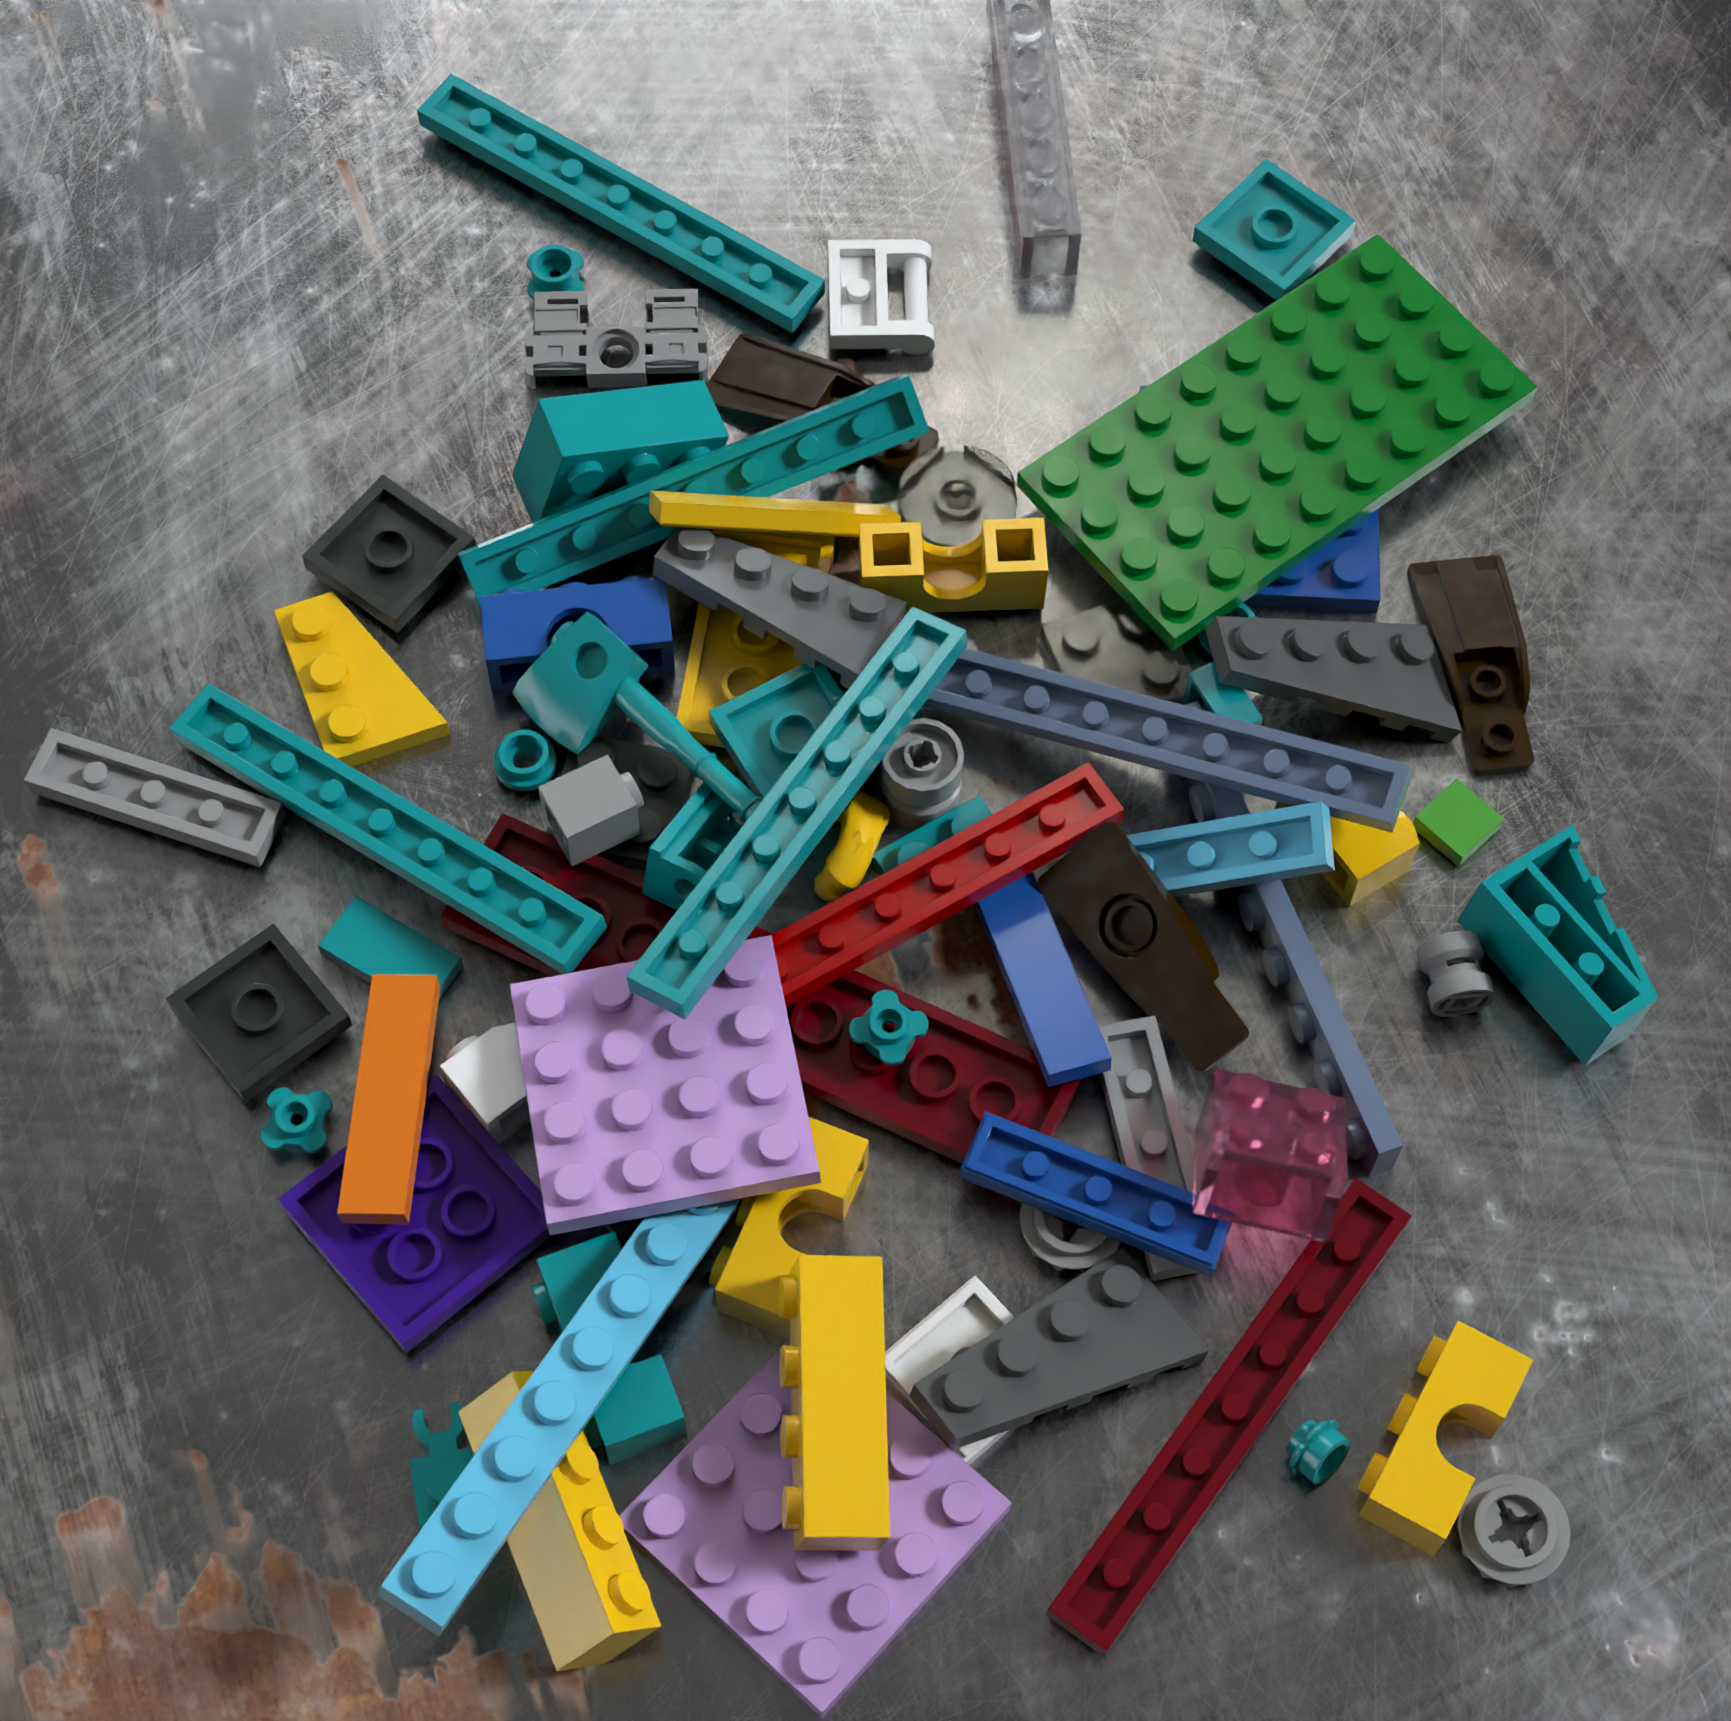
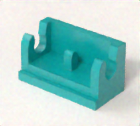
M704 782L649 848L641 894L675 910L680 908L743 826L734 819L732 813L736 812Z

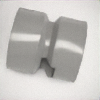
M927 718L912 719L881 760L880 799L889 809L890 820L904 829L916 830L959 806L964 764L963 747L961 740L953 729L940 721Z

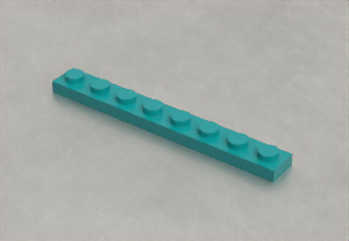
M450 74L417 110L420 126L791 333L795 331L825 294V279L453 74Z
M902 374L457 554L481 610L480 596L497 595L499 592L507 589L540 590L668 538L675 527L661 526L649 512L651 491L770 497L930 431L910 375Z
M911 607L628 973L626 978L631 992L683 1019L688 1017L966 649V630L918 608Z
M210 683L204 687L168 728L175 741L267 797L282 802L283 806L562 974L572 973L607 929L604 917L600 913Z

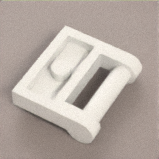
M918 239L828 240L830 349L901 348L904 352L912 355L926 354L934 349L935 329L929 323L927 271L932 266V249L930 244ZM899 267L904 272L905 320H888L887 268Z

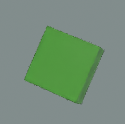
M1456 778L1415 816L1413 825L1418 833L1459 867L1500 829L1504 818Z

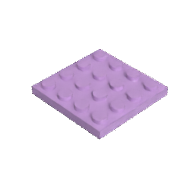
M771 935L745 940L686 1019L665 1010L629 990L626 976L639 960L510 984L546 1224L550 1235L821 1183Z
M790 1338L783 1345H790ZM780 1348L619 1517L624 1525V1533L823 1718L1010 1511L1012 1502L886 1392L890 1538L878 1551L794 1550L793 1530H784L781 1519L783 1487L793 1486L792 1458H782L780 1449L782 1416L791 1415V1388H781L779 1380Z

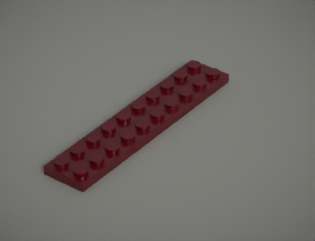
M504 813L501 814L483 844L603 915L607 929L573 972L639 960L677 911L641 894L644 882L643 875L598 855L571 867L555 836ZM449 905L442 912L440 918L444 928L551 977L562 975V973ZM756 926L746 940L769 936L773 933ZM856 970L849 972L786 1007L804 1092L962 1164L985 1111L1054 1138L1081 1083V1079L1048 1087L1032 1049ZM881 990L895 992L902 1005L911 1011L923 1012L928 1019L926 1035L915 1038L914 1044L906 1054L905 1060L898 1065L884 1064L880 1059L872 1056L866 1050L864 1044H856L851 1039L849 1033L851 1021L865 1015L872 1006L873 995ZM885 1023L883 1030L892 1032L895 1030V1026L892 1023Z

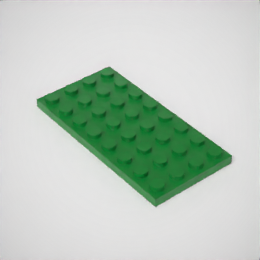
M1377 234L1020 470L1017 474L1016 486L1157 636L1174 651L1206 629L1216 616H1224L1531 403L1534 400L1538 387L1393 247Z

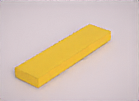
M668 491L650 492L649 512L661 526L859 537V524L901 523V516L884 504Z

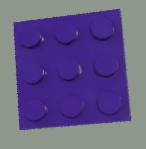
M437 1075L428 1081L409 1225L342 1224L337 1210L347 1145L278 1198L283 1211L405 1353H408L552 1236L546 1224L542 1192Z

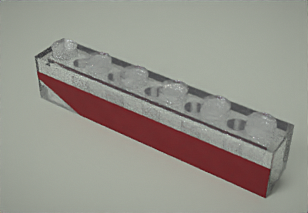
M987 0L986 14L1019 278L1035 279L1077 276L1082 231L1050 0Z

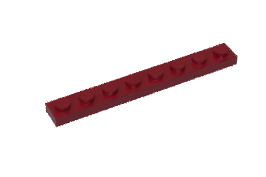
M1357 1178L1353 1180L1051 1603L1046 1613L1048 1617L1103 1657L1106 1656L1404 1231L1412 1217L1411 1214Z

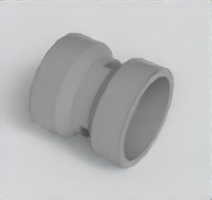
M1471 931L1447 932L1434 936L1418 946L1416 954L1420 969L1423 974L1429 976L1431 981L1427 996L1433 1014L1441 1017L1465 1015L1476 1012L1494 1001L1495 992L1491 978L1488 974L1482 972L1480 966L1484 952L1477 933Z

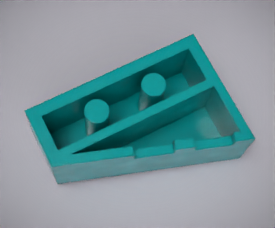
M704 380L538 399L512 476L533 523L726 445L729 434Z
M1572 824L1481 881L1457 921L1466 931L1478 934L1483 951L1586 1066L1629 1037L1657 1001L1658 995L1624 927L1616 928L1602 900L1607 892L1598 875L1591 877L1577 849L1581 839Z

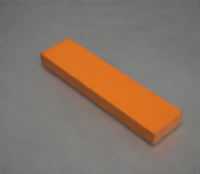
M372 974L337 1210L342 1224L409 1225L441 989L437 975Z

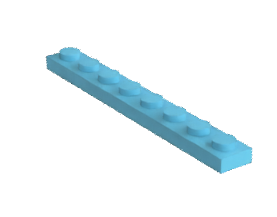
M743 1198L648 1216L642 1220L384 1580L378 1593L380 1598L437 1636L441 1635L734 1214Z

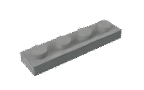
M53 728L50 729L24 778L28 791L258 867L262 866L286 816L282 802Z
M1156 1016L1098 1026L1112 1057L1111 1071L1100 1073L1099 1077L1121 1164L1202 1196ZM1143 1251L1151 1281L1198 1273Z

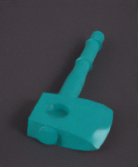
M588 611L575 623L569 621L563 624L553 635L551 645L529 667L512 691V694L530 718L555 741L578 754L592 742L620 708L655 742L681 760L693 772V777H699L739 814L741 822H746L761 803L763 797H757L716 759L715 753H709L691 736L682 723L638 683V680L649 665L603 622Z

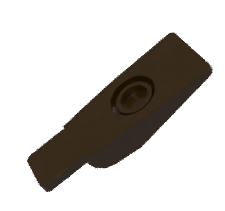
M743 333L737 337L707 383V388L719 413L765 430L873 387L876 384L843 364L752 334ZM928 426L930 432L862 460L907 480H914L918 477L938 444V431Z
M1498 555L1410 564L1407 575L1422 625H1430L1461 725L1472 773L1476 776L1529 771L1534 762V755L1524 718L1530 694L1527 645L1503 559Z
M1104 821L1038 879L1037 885L1040 891L1094 958L1148 1016H1156L1157 1024L1163 1025L1197 1071L1211 1069L1248 1038L1249 1030L1214 984V981L1219 977L1218 967L1196 926L1115 822Z

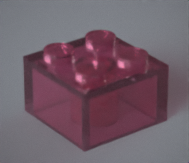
M1215 1069L1195 1129L1192 1213L1325 1243L1348 1181L1345 1098L1330 1095L1318 1088H1299L1264 1080L1251 1073L1236 1074Z

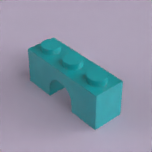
M615 1231L537 1259L542 1282L532 1285L531 1289L544 1325L557 1321L560 1332L564 1331L620 1253L621 1247ZM661 1354L637 1363H629L583 1429L591 1449L602 1445L609 1466L687 1437L685 1416Z

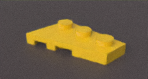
M333 591L274 610L323 751L353 767L450 735L448 722Z

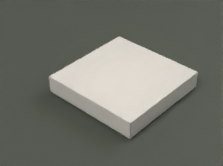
M976 1275L885 1352L886 1383L924 1425L945 1444L946 1442L910 1398L909 1395L914 1384L1015 1318ZM1008 1431L956 1448L953 1451L970 1465Z

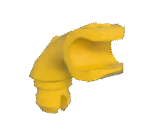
M860 789L836 819L841 824L838 842L825 861L824 871H821L814 880L816 894L825 901H834L842 897L845 891L859 887L881 835L889 822L890 812L888 807Z

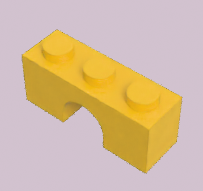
M1044 518L982 520L981 533L975 540L954 547L936 546L926 542L922 538L921 522L859 524L858 563L860 586L875 589L883 594L907 602L905 613H908L912 606L926 613L1044 609L1048 578Z
M809 1117L821 1183L743 1198L736 1217V1225L743 1228L733 1249L725 1246L722 1247L709 1277V1284L716 1287L715 1297L718 1312L786 1339L790 1338V1319L779 1318V1281L781 1277H789V1272L799 1255L807 1254L791 1248L783 1240L780 1233L789 1220L807 1212L822 1213L844 1221L868 1166L869 1159L868 1139Z
M1459 1320L1447 1340L1434 1335L1416 1369V1372L1427 1377L1418 1397L1415 1398L1404 1393L1386 1430L1398 1435L1388 1457L1375 1451L1356 1488L1368 1495L1358 1516L1434 1556L1445 1542L1476 1479L1455 1468L1445 1460L1437 1445L1436 1430L1448 1424H1464L1492 1438L1504 1421L1533 1359Z

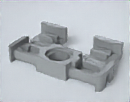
M698 289L645 290L647 312L653 311V322H645L646 331L645 326L587 327V323H580V313H589L587 291L534 292V330L530 328L524 335L526 352L524 370L527 385L535 389V376L586 375L588 388L646 387L647 374L699 373V380H704L706 383L708 381L707 331L704 326L698 325ZM611 346H624L632 352V360L621 368H610L600 360L604 350Z

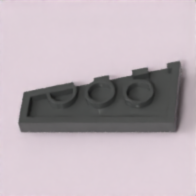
M675 527L654 558V576L714 611L728 608L740 615L744 621L743 628L764 639L769 634H772L794 647L793 657L815 669L822 663L841 674L840 685L847 689L850 688L904 618L907 603L905 601L888 596L875 589L866 588L832 576L819 569L810 568L776 556L760 548L751 547L720 536L703 528Z
M1216 616L1205 629L1221 684L1293 702L1298 696L1316 700L1324 705V711L1347 716L1352 710L1379 717V725L1401 731L1408 725L1427 729L1430 732L1431 739L1450 743L1462 731L1430 625Z
M1122 1247L915 1383L909 1396L950 1449L954 1450L1028 1424L1033 1421L1035 1416L1064 1406L1068 1410L1090 1402L1094 1395L1123 1385L1127 1389L1150 1381L1155 1374L1180 1366L1181 1369L1196 1365L1203 1362L1209 1350Z

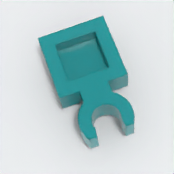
M459 1402L450 1403L452 1422L447 1430L440 1433L432 1432L427 1428L428 1423L423 1409L414 1410L412 1427L421 1446L429 1452L428 1456L409 1459L420 1530L474 1456L471 1447L459 1449V1445L466 1436L458 1411L462 1409Z

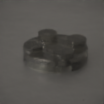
M964 445L963 452L950 451L944 453V446L930 449L913 460L901 477L898 514L901 516V522H921L922 538L930 544L942 547L964 545L975 540L980 535L982 520L1016 518L1018 502L1015 492L1016 483L1012 472L1002 460L979 447ZM963 494L970 497L968 508L964 510L948 508L947 501L944 498L950 495L957 499Z

